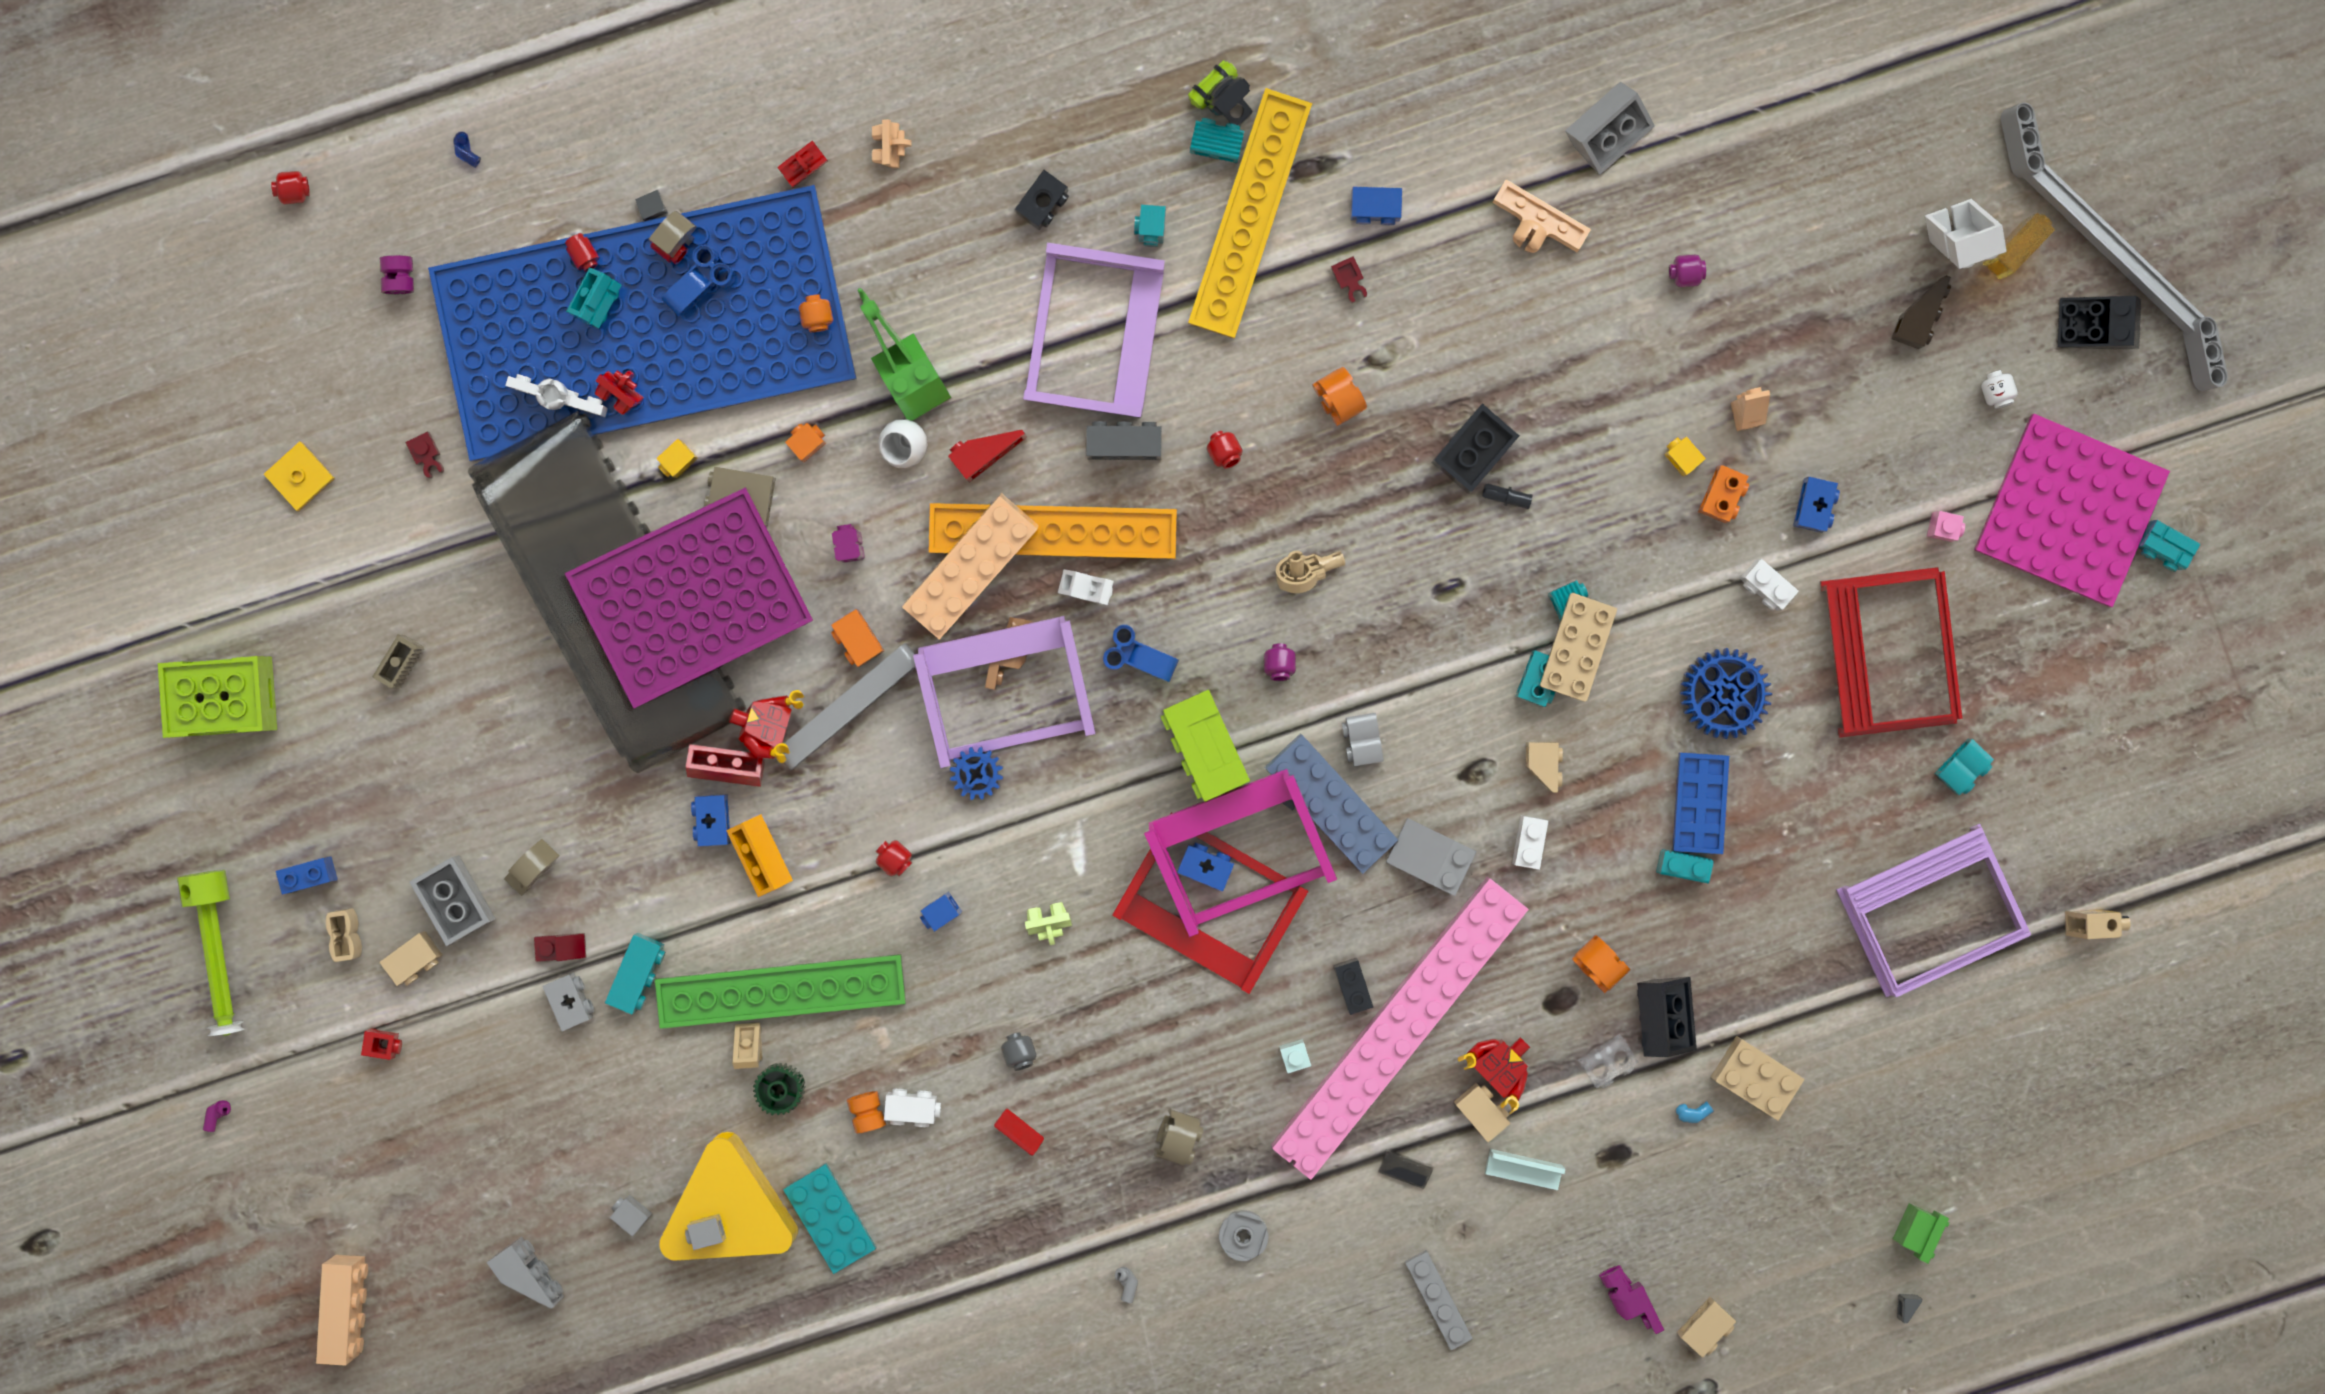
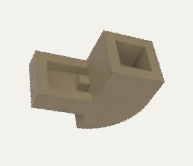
M674 211L663 220L649 240L673 258L684 243L689 246L695 239L691 234L697 226L678 211Z
M541 839L509 869V873L504 880L523 896L535 881L550 869L560 855Z

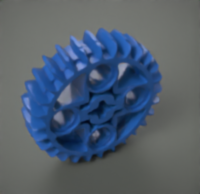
M1728 648L1723 649V655H1721L1718 649H1714V657L1709 652L1704 654L1705 661L1697 657L1696 661L1699 665H1689L1693 672L1684 673V676L1689 680L1688 682H1681V685L1687 687V689L1679 693L1686 696V700L1680 703L1689 707L1683 711L1684 714L1692 713L1693 715L1689 722L1697 720L1698 723L1695 728L1699 730L1704 726L1705 735H1708L1713 730V738H1718L1720 732H1722L1723 739H1728L1729 732H1731L1733 738L1738 737V731L1742 735H1747L1746 727L1755 730L1753 722H1763L1759 714H1768L1763 709V706L1771 705V702L1765 700V697L1772 695L1771 692L1765 691V688L1771 686V683L1763 681L1768 676V673H1759L1763 666L1758 665L1754 667L1756 658H1751L1747 661L1748 653L1746 652L1738 657V649H1734L1732 655H1730ZM1718 663H1734L1741 667L1728 676ZM1709 667L1716 671V677L1712 681L1707 680L1705 677V672ZM1743 672L1749 673L1751 678L1747 685H1743L1740 681V675ZM1699 679L1708 692L1696 701L1695 688ZM1724 681H1732L1733 684L1725 683ZM1756 686V702L1754 707H1752L1744 695ZM1722 689H1730L1728 693L1729 699L1721 697L1724 693ZM1705 702L1710 703L1712 706V711L1707 716L1701 712V706ZM1740 706H1743L1746 710V717L1742 720L1736 717V709ZM1724 711L1734 724L1721 725L1710 720L1716 718Z

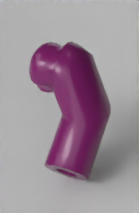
M219 1100L206 1109L203 1124L204 1131L215 1132L217 1119L231 1112V1105L228 1101Z

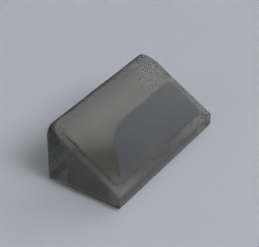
M1386 1149L1378 1172L1424 1189L1434 1168L1427 1163Z

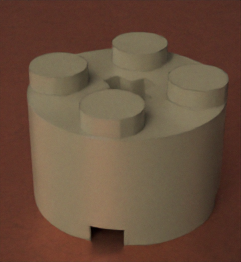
M1169 1109L1170 1116H1164L1157 1134L1156 1141L1160 1142L1159 1149L1154 1148V1156L1180 1165H1191L1195 1155L1193 1147L1195 1141H1200L1203 1127H1200L1199 1118Z

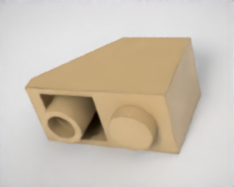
M1526 742L1527 769L1550 792H1558V787H1562V772H1558V762L1563 760V749L1559 748V743Z

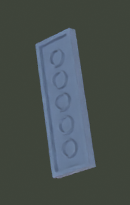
M1299 734L1264 767L1271 775L1288 769L1290 776L1294 775L1312 820L1362 874L1398 841L1393 833L1302 734Z

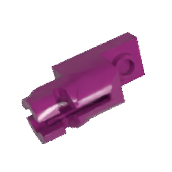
M1620 1265L1613 1266L1599 1274L1605 1288H1612L1609 1289L1608 1295L1617 1314L1625 1320H1630L1644 1313L1640 1317L1647 1330L1651 1328L1655 1334L1664 1331L1654 1307L1639 1281L1632 1284V1281L1627 1277Z

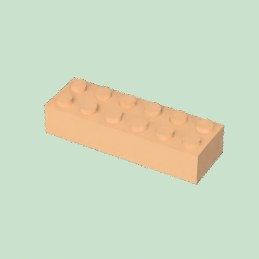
M1001 493L905 601L902 608L940 640L1035 533L1039 525Z

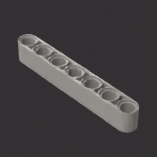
M906 643L900 646L787 740L784 744L788 746L790 753H782L786 757L784 762L790 770L796 768L916 668L913 657L915 653Z

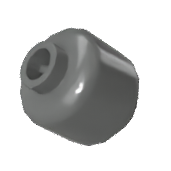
M1020 1032L1007 1036V1041L1001 1046L1006 1065L1014 1068L1015 1071L1031 1067L1037 1056L1031 1037L1021 1036Z

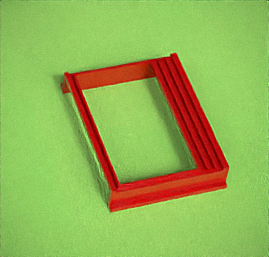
M1939 567L1820 581L1821 591H1826L1830 618L1843 726L1838 728L1839 738L1957 724V719H1963L1945 571L1939 572ZM1935 579L1951 714L1873 723L1857 588Z
M1208 832L1195 836L1275 883L1287 879V877ZM1150 848L1112 916L1128 922L1250 994L1309 891L1301 885L1289 889V891L1293 892L1256 958L1252 960L1198 929V934L1189 937L1182 919L1137 894L1156 861Z

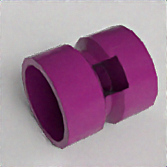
M403 255L380 257V272L384 274V277L381 278V293L392 295L414 293V278L410 277V273L413 272V257Z

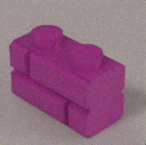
M852 524L837 526V531L832 533L833 545L836 546L834 548L835 559L842 563L863 560L865 554L864 547L861 546L863 544L861 532L856 530Z

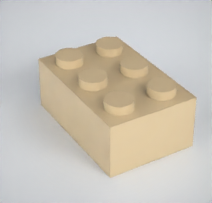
M1738 1036L1735 1037L1710 1077L1777 1121H1779L1805 1080Z

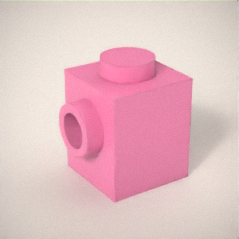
M1943 511L1933 512L1927 537L1948 542L1958 541L1965 531L1964 516Z

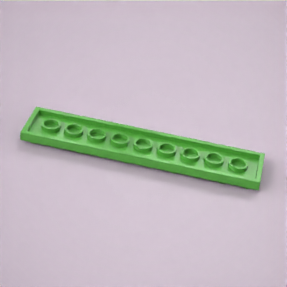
M901 954L655 979L660 1029L906 1004Z

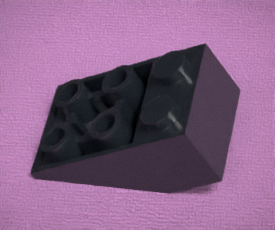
M2137 296L2060 298L2058 347L2113 350L2139 349L2141 299Z

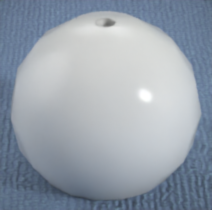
M908 419L895 420L887 424L878 440L879 451L883 459L888 464L897 468H909L918 464L924 457L928 446L927 436L923 429L917 423Z

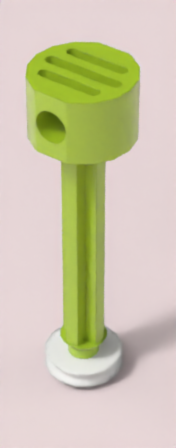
M214 870L177 877L181 907H197L214 1013L213 1018L217 1021V1025L207 1027V1029H210L208 1036H228L233 1032L244 1030L245 1028L241 1027L244 1021H232L235 1013H233L216 908V902L230 899L226 871Z

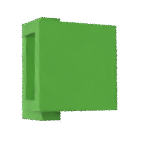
M1909 1203L1893 1239L1900 1245L1914 1251L1913 1255L1919 1260L1929 1264L1930 1259L1935 1256L1934 1251L1945 1227L1949 1226V1218L1935 1210L1933 1213H1930Z

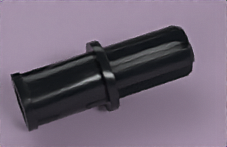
M1489 483L1485 484L1482 492L1484 498L1503 502L1504 506L1510 504L1526 508L1527 510L1530 508L1533 497L1532 494L1512 490L1510 486L1507 489Z

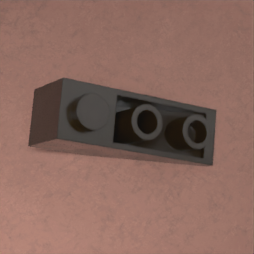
M1946 275L1940 278L1899 316L1891 338L1892 340L1916 349L1929 345L1934 331L1931 330L1933 323L1939 320L1943 310L1940 307L1942 299L1947 298L1951 289L1949 284L1950 276Z

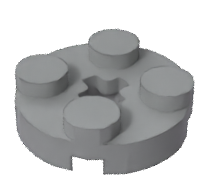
M1247 1210L1234 1211L1223 1220L1219 1229V1240L1229 1257L1238 1261H1248L1259 1256L1265 1250L1268 1243V1231L1265 1222L1256 1213ZM1246 1229L1247 1234L1251 1235V1237L1241 1242L1237 1233Z

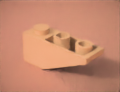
M1761 387L1750 389L1737 395V400L1731 402L1737 431L1766 424L1770 400L1769 390L1762 391Z

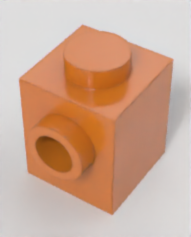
M801 423L791 431L792 436L785 442L802 462L807 461L826 444L822 439L825 434L816 424L812 427L808 423L805 425Z

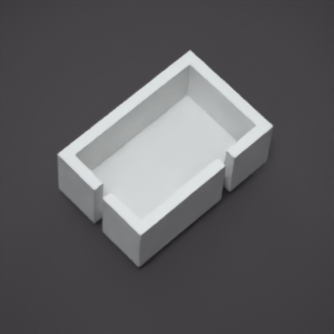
M1972 199L1951 206L1955 231H1951L1948 209L1945 208L1925 215L1930 243L1948 259L1950 258V261L1959 269L1972 267L1977 262L1985 259H1994L1999 254L2007 252L2002 225Z

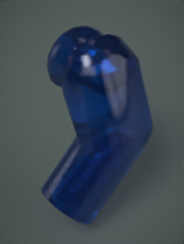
M463 131L456 133L453 139L455 155L476 168L481 161V157L471 152L468 134Z

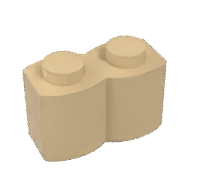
M351 908L327 913L326 929L331 937L329 951L333 961L352 960L360 957L362 943L359 935L356 933L358 930V917L355 910Z

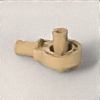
M1292 551L1288 557L1282 559L1276 566L1277 584L1281 590L1290 593L1309 591L1317 584V581L1326 578L1325 572L1345 566L1344 556L1341 554V551L1324 557L1315 554L1304 556L1300 551Z

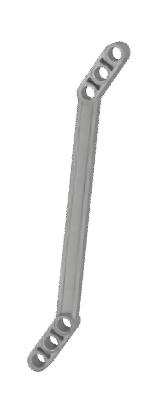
M2023 102L2004 110L2001 114V123L2013 174L2018 178H2024L2183 331L2195 387L2200 391H2206L2224 386L2227 383L2228 374L2215 320L2211 317H2204L2045 164L2036 117L2030 104Z

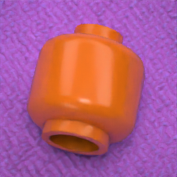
M820 295L805 297L806 302L799 305L802 327L809 329L810 333L828 330V326L833 322L830 302L826 299H821Z

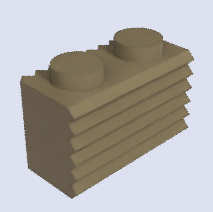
M397 635L372 677L389 688H402L403 680L407 679L406 676L409 675V671H412L411 667H414V663L417 662L416 659L419 658V654H422L421 650H424V646L406 635Z

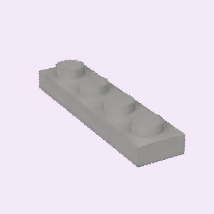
M1427 1250L1406 1260L1405 1263L1450 1349L1453 1350L1472 1340L1473 1338Z

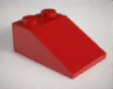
M1021 429L967 440L965 443L959 441L950 448L951 454L948 457L970 483L1024 441L1027 436Z

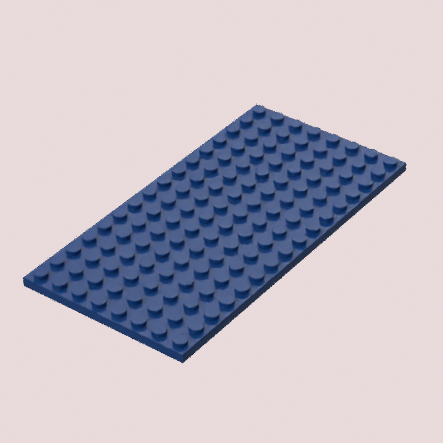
M811 185L681 213L697 227L691 234L695 239L689 246L685 243L684 246L688 251L684 258L676 265L673 262L669 263L650 248L652 242H650L649 238L666 217L583 234L584 237H588L600 258L597 261V267L594 269L606 274L622 285L619 289L618 298L610 306L607 312V319L601 324L599 329L582 322L566 312L587 273L576 268L566 251L567 246L565 242L569 238L429 267L428 270L469 461L473 462L857 379L816 186ZM699 245H708L717 252L719 257L718 263H724L734 270L736 275L735 282L728 288L715 285L685 315L678 317L662 300V297L695 265L692 257L695 248ZM709 251L703 252L700 256V261L703 264L708 263L711 259ZM726 269L720 270L717 274V279L720 282L728 278V271ZM820 295L821 299H826L830 302L833 322L828 326V330L810 333L809 329L802 327L799 305L806 302L805 297ZM617 370L625 374L630 370L634 373L631 381L637 384L635 391L644 397L643 400L628 413L620 414L613 407L619 398L612 394L605 401L595 395L599 384L596 382V379L600 374L604 375L609 371L614 375ZM517 374L531 378L530 383L535 385L546 379L557 380L563 383L568 390L579 393L578 398L587 400L588 396L602 400L601 405L608 408L606 416L602 417L567 405L557 410L547 409L539 404L536 396L505 386L508 376L516 378Z

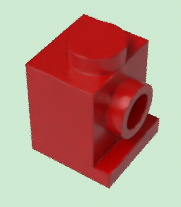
M373 1028L364 1032L361 1056L387 1060L395 1058L396 1054H400L402 1049V1040L398 1039L399 1033ZM383 1039L388 1041L387 1048H384L381 1044Z

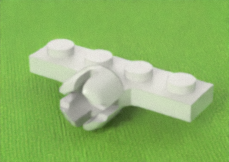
M517 374L516 378L508 376L505 386L536 396L539 404L547 409L557 410L567 405L602 417L606 416L608 408L601 405L602 400L588 396L587 400L578 398L579 393L568 390L563 383L557 380L546 379L535 385L530 383L531 378L519 374Z

